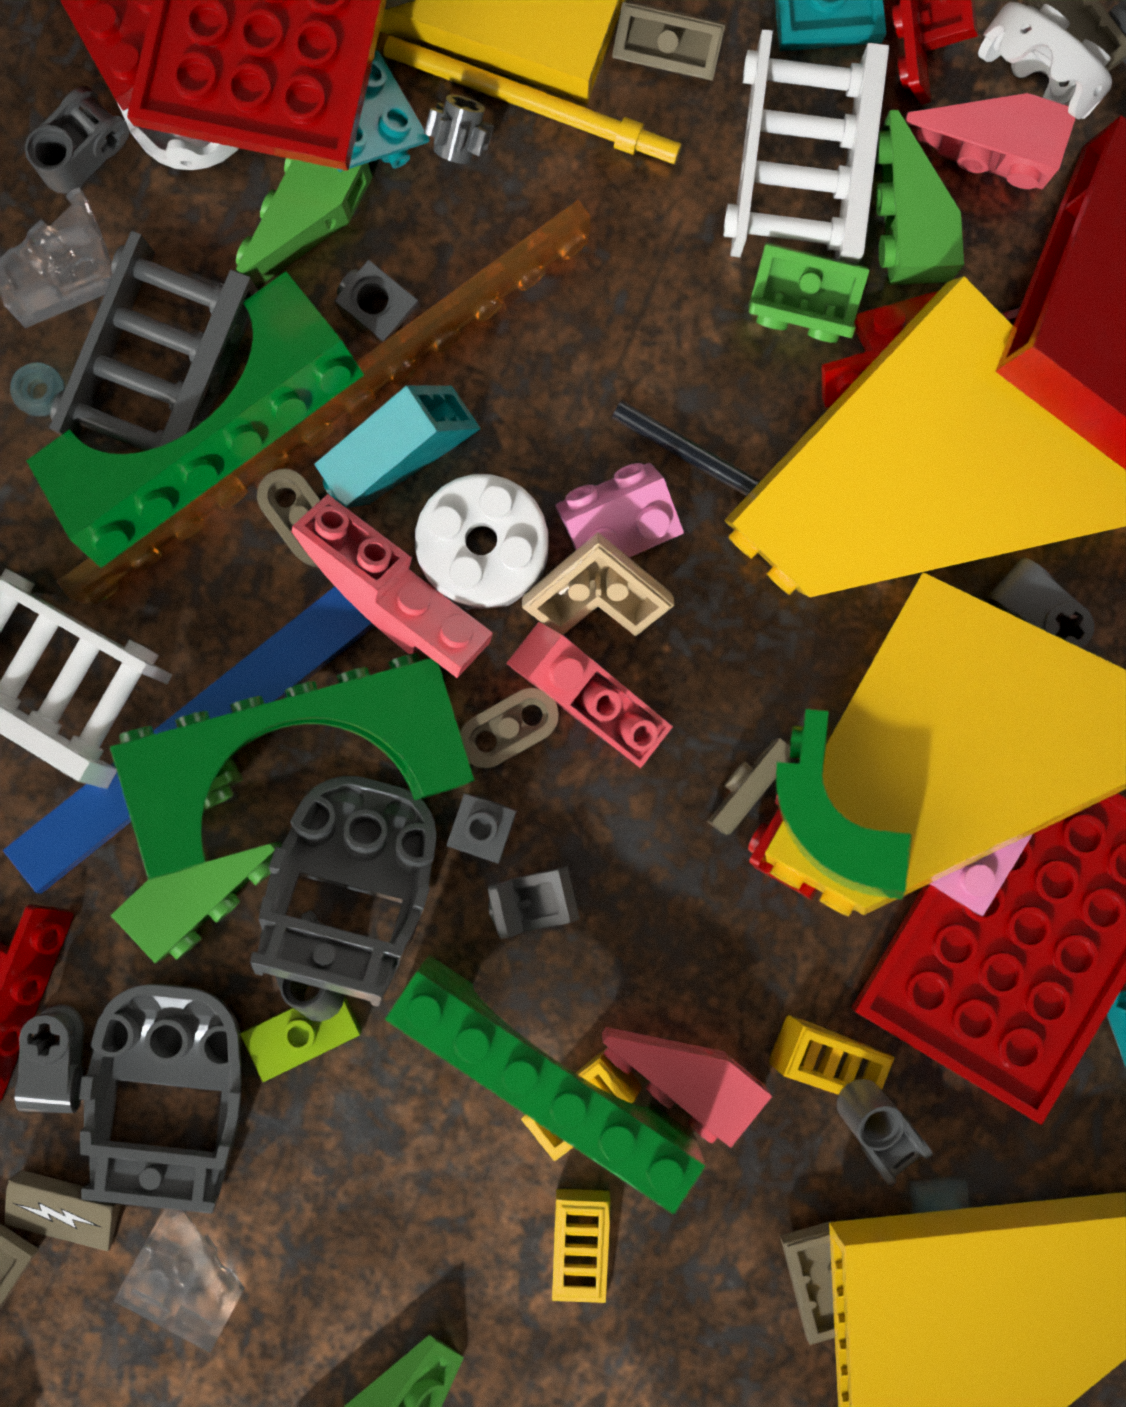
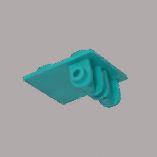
M378 50L374 54L349 169L378 159H382L385 163L390 162L392 168H399L410 160V155L407 152L410 148L428 143L430 140L428 135L424 134L423 126Z

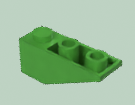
M890 110L878 133L875 165L881 164L882 183H878L876 189V212L878 216H884L885 235H881L879 241L880 267L888 269V285L945 283L951 281L964 266L961 211L899 110Z
M286 158L284 164L285 175L277 190L272 189L266 195L260 210L261 221L253 237L247 236L239 247L236 256V264L238 265L236 271L250 277L258 288L346 226L355 213L372 179L368 163L351 168L349 171L339 172L336 168Z
M279 841L207 861L200 866L150 881L147 880L110 916L154 963L171 955L176 960H179L202 939L196 931L206 921L212 918L218 923L241 902L235 894L251 880L257 886L270 875L269 865L275 848H281L282 843Z

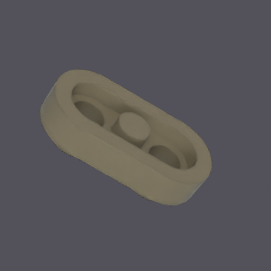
M290 469L274 470L268 473L258 486L257 501L259 507L295 556L307 565L318 567L292 534V526L321 499L299 473ZM285 491H294L296 494L294 504L286 508L281 507L279 504L280 495Z
M527 688L518 691L471 718L460 731L469 763L479 768H493L547 738L555 730L558 723L559 712L556 702L540 689ZM531 705L539 707L543 713L541 722L534 726L527 725L522 719L524 709ZM483 732H491L496 737V746L490 752H482L477 747V738Z

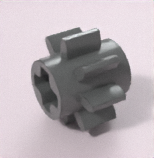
M448 95L445 105L437 103L436 109L430 108L424 134L435 137L433 143L434 152L443 159L461 164L470 163L473 154L481 156L482 151L488 149L494 128L493 124L483 122L484 106L465 96Z

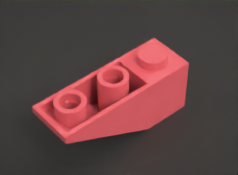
M1029 93L908 112L905 118V122L927 157L936 155L955 161L960 168L968 172H989L1005 177L1011 185L1018 188H1039L1042 190L1060 168L1075 121V117L1068 113L1067 105Z
M541 622L536 624L506 663L639 768H642L673 728L672 725L566 637Z
M606 1027L601 1033L602 1041L608 1047L604 1055L626 1074H629L634 1068L650 1082L645 1088L661 1104L671 1109L677 1103L692 1116L688 1120V1124L711 1144L719 1138L731 1148L772 1098L771 1093L760 1080L724 1051Z

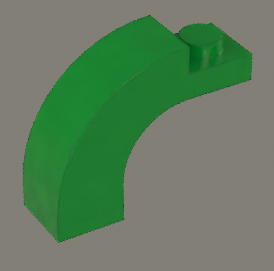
M806 709L804 726L793 725L790 746V758L800 759V764L776 763L779 807L792 841L811 865L834 882L863 894L903 899L906 892L911 834L861 827L849 821L837 811L828 798L823 783L829 711Z

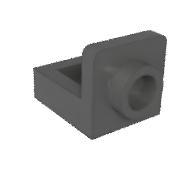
M568 866L513 877L488 887L490 897L488 904L489 914L497 927L500 939L510 938L525 931L568 924L580 919Z

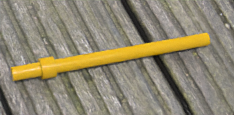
M389 35L384 46L385 57L615 142V149L631 155H635L636 151L671 164H675L682 144L644 130V123L628 117H624L622 121L392 35Z

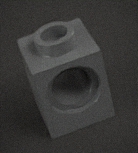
M369 260L359 271L357 269L351 270L337 288L336 293L338 296L334 301L341 316L389 356L423 317L418 300ZM380 296L388 300L386 308L378 314H367L362 311L365 302L372 297Z
M465 793L446 846L499 863L502 859L518 809Z

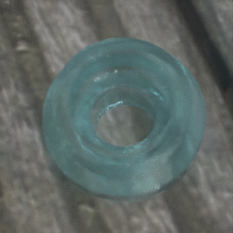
M30 363L19 368L13 375L10 386L11 397L16 406L32 416L49 415L55 397L60 391H65V384L61 375L54 368L44 363ZM39 383H46L47 391L42 398L34 399V387Z

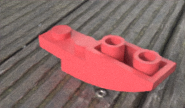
M327 494L292 526V534L333 585L372 624L408 654H413L420 649L458 678L489 645L493 632L409 570L411 556Z

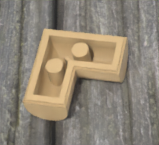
M599 532L534 585L522 598L523 609L541 623L562 635L599 607L633 635L637 636L674 606V597L668 589Z

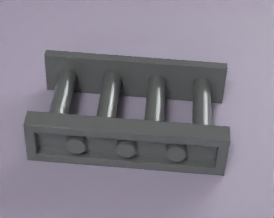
M131 231L126 244L119 246L114 254L111 265L112 278L65 391H60L52 403L50 412L52 422L49 428L59 435L70 429L79 438L83 427L143 451L170 443L196 428L212 414L251 320L243 302L259 291L252 279L230 269L225 284L220 283L215 287L152 262L155 251L141 234ZM143 282L208 306L212 315L205 332H199L197 335L133 311L132 308ZM123 330L189 355L192 364L185 381L181 380L175 384L112 359ZM103 378L168 403L169 409L172 412L165 429H160L155 433L92 408Z

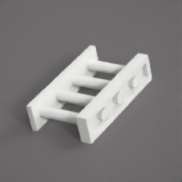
M762 30L757 51L747 50L742 83L752 84L737 205H727L723 236L732 237L730 256L741 257L747 234L827 244V250L835 251L834 259L858 264L865 248L889 45L868 43L860 63H852L850 68L769 58L773 31ZM766 81L845 90L847 97H854L852 115L845 114L844 119L763 109ZM760 132L839 141L840 147L848 148L846 166L839 165L836 171L757 161ZM760 183L832 192L833 198L842 199L840 216L832 217L831 222L750 212L753 184Z
M5 568L0 577V633L18 602L39 615L0 681V734L78 782L107 789L117 770L100 759L104 752L100 748L102 742L142 674L165 684H168L172 674L154 664L159 656L158 654L130 639L125 647L32 594L31 591L35 586L33 582ZM58 626L78 636L80 640L38 712L32 710L27 715L17 709L21 703V700L17 697ZM99 650H102L122 662L80 737L74 735L70 741L58 734L62 727L58 721Z

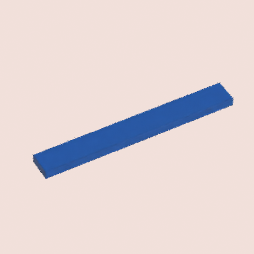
M334 586L154 729V733L157 734L177 728L175 720L188 714L208 711L211 719L232 713L230 705L243 699L262 696L264 704L286 698L284 694L285 689L305 683L375 627V625ZM114 762L110 764L112 767L116 768ZM117 772L107 789L85 784L3 849V852L36 893L42 894L131 822Z

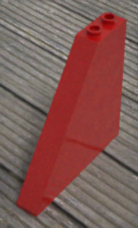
M1121 115L1082 148L995 372L1126 470V118Z

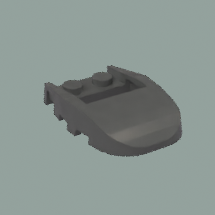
M358 776L335 777L318 784L303 798L290 821L292 827L281 848H275L269 865L270 877L266 895L262 899L259 914L262 931L258 953L252 952L250 963L255 974L263 976L266 973L368 1000L371 1001V1005L379 1007L415 935L430 890L428 886L431 865L434 860L436 845L435 821L427 805L421 799L414 801L412 793L404 788ZM299 877L402 903L390 943L287 916L286 913Z
M146 984L121 992L104 1008L94 1031L91 1047L94 1051L88 1074L82 1076L79 1099L84 1100V1128L80 1131V1155H87L90 1158V1183L81 1188L82 1200L213 1213L218 1203L241 1122V1029L234 1013L222 1000L209 992L197 988L166 984ZM118 1081L222 1091L215 1150L209 1152L110 1141Z

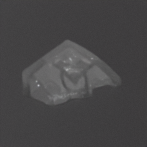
M79 187L71 190L65 196L72 205L50 226L39 220L28 231L25 240L21 244L10 248L0 258V293L3 305L25 328L105 295L112 278V261L90 204Z
M164 1209L119 1289L114 1302L210 1353L220 1338L245 1287L232 1269L226 1268L221 1264L218 1259L217 1247L207 1234L202 1237L185 1211Z

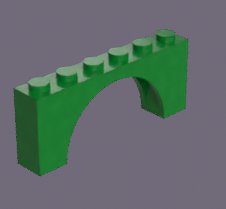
M286 271L243 302L250 315L253 328V341L248 363L240 380L227 399L196 428L160 447L130 454H111L92 449L85 445L69 429L26 460L69 539L100 568L364 376V373L343 341Z
M419 653L408 654L389 661L390 669L370 675L368 667H361L337 675L339 684L318 689L316 681L306 682L285 689L284 694L286 698L264 704L262 696H255L232 703L230 705L232 713L210 719L208 711H200L177 718L175 720L177 728L155 734L153 726H146L120 734L121 743L110 746V750L148 880L150 881L205 863L201 839V822L204 803L214 779L228 760L252 740L280 728L304 724L327 725L344 729L363 737L384 752L397 766L410 788L414 801L473 782V774L439 664L431 658L421 661Z
M431 955L426 958L385 1018L387 1022L672 1214H675L706 1166L694 1132L651 1103L647 1107H641L626 1102L597 1087L550 1057L492 1011L477 995L471 982Z

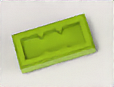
M345 996L343 1006L339 1012L328 1020L321 1022L310 1020L291 1007L244 1030L240 1035L262 1082H265L360 1036L362 1030Z

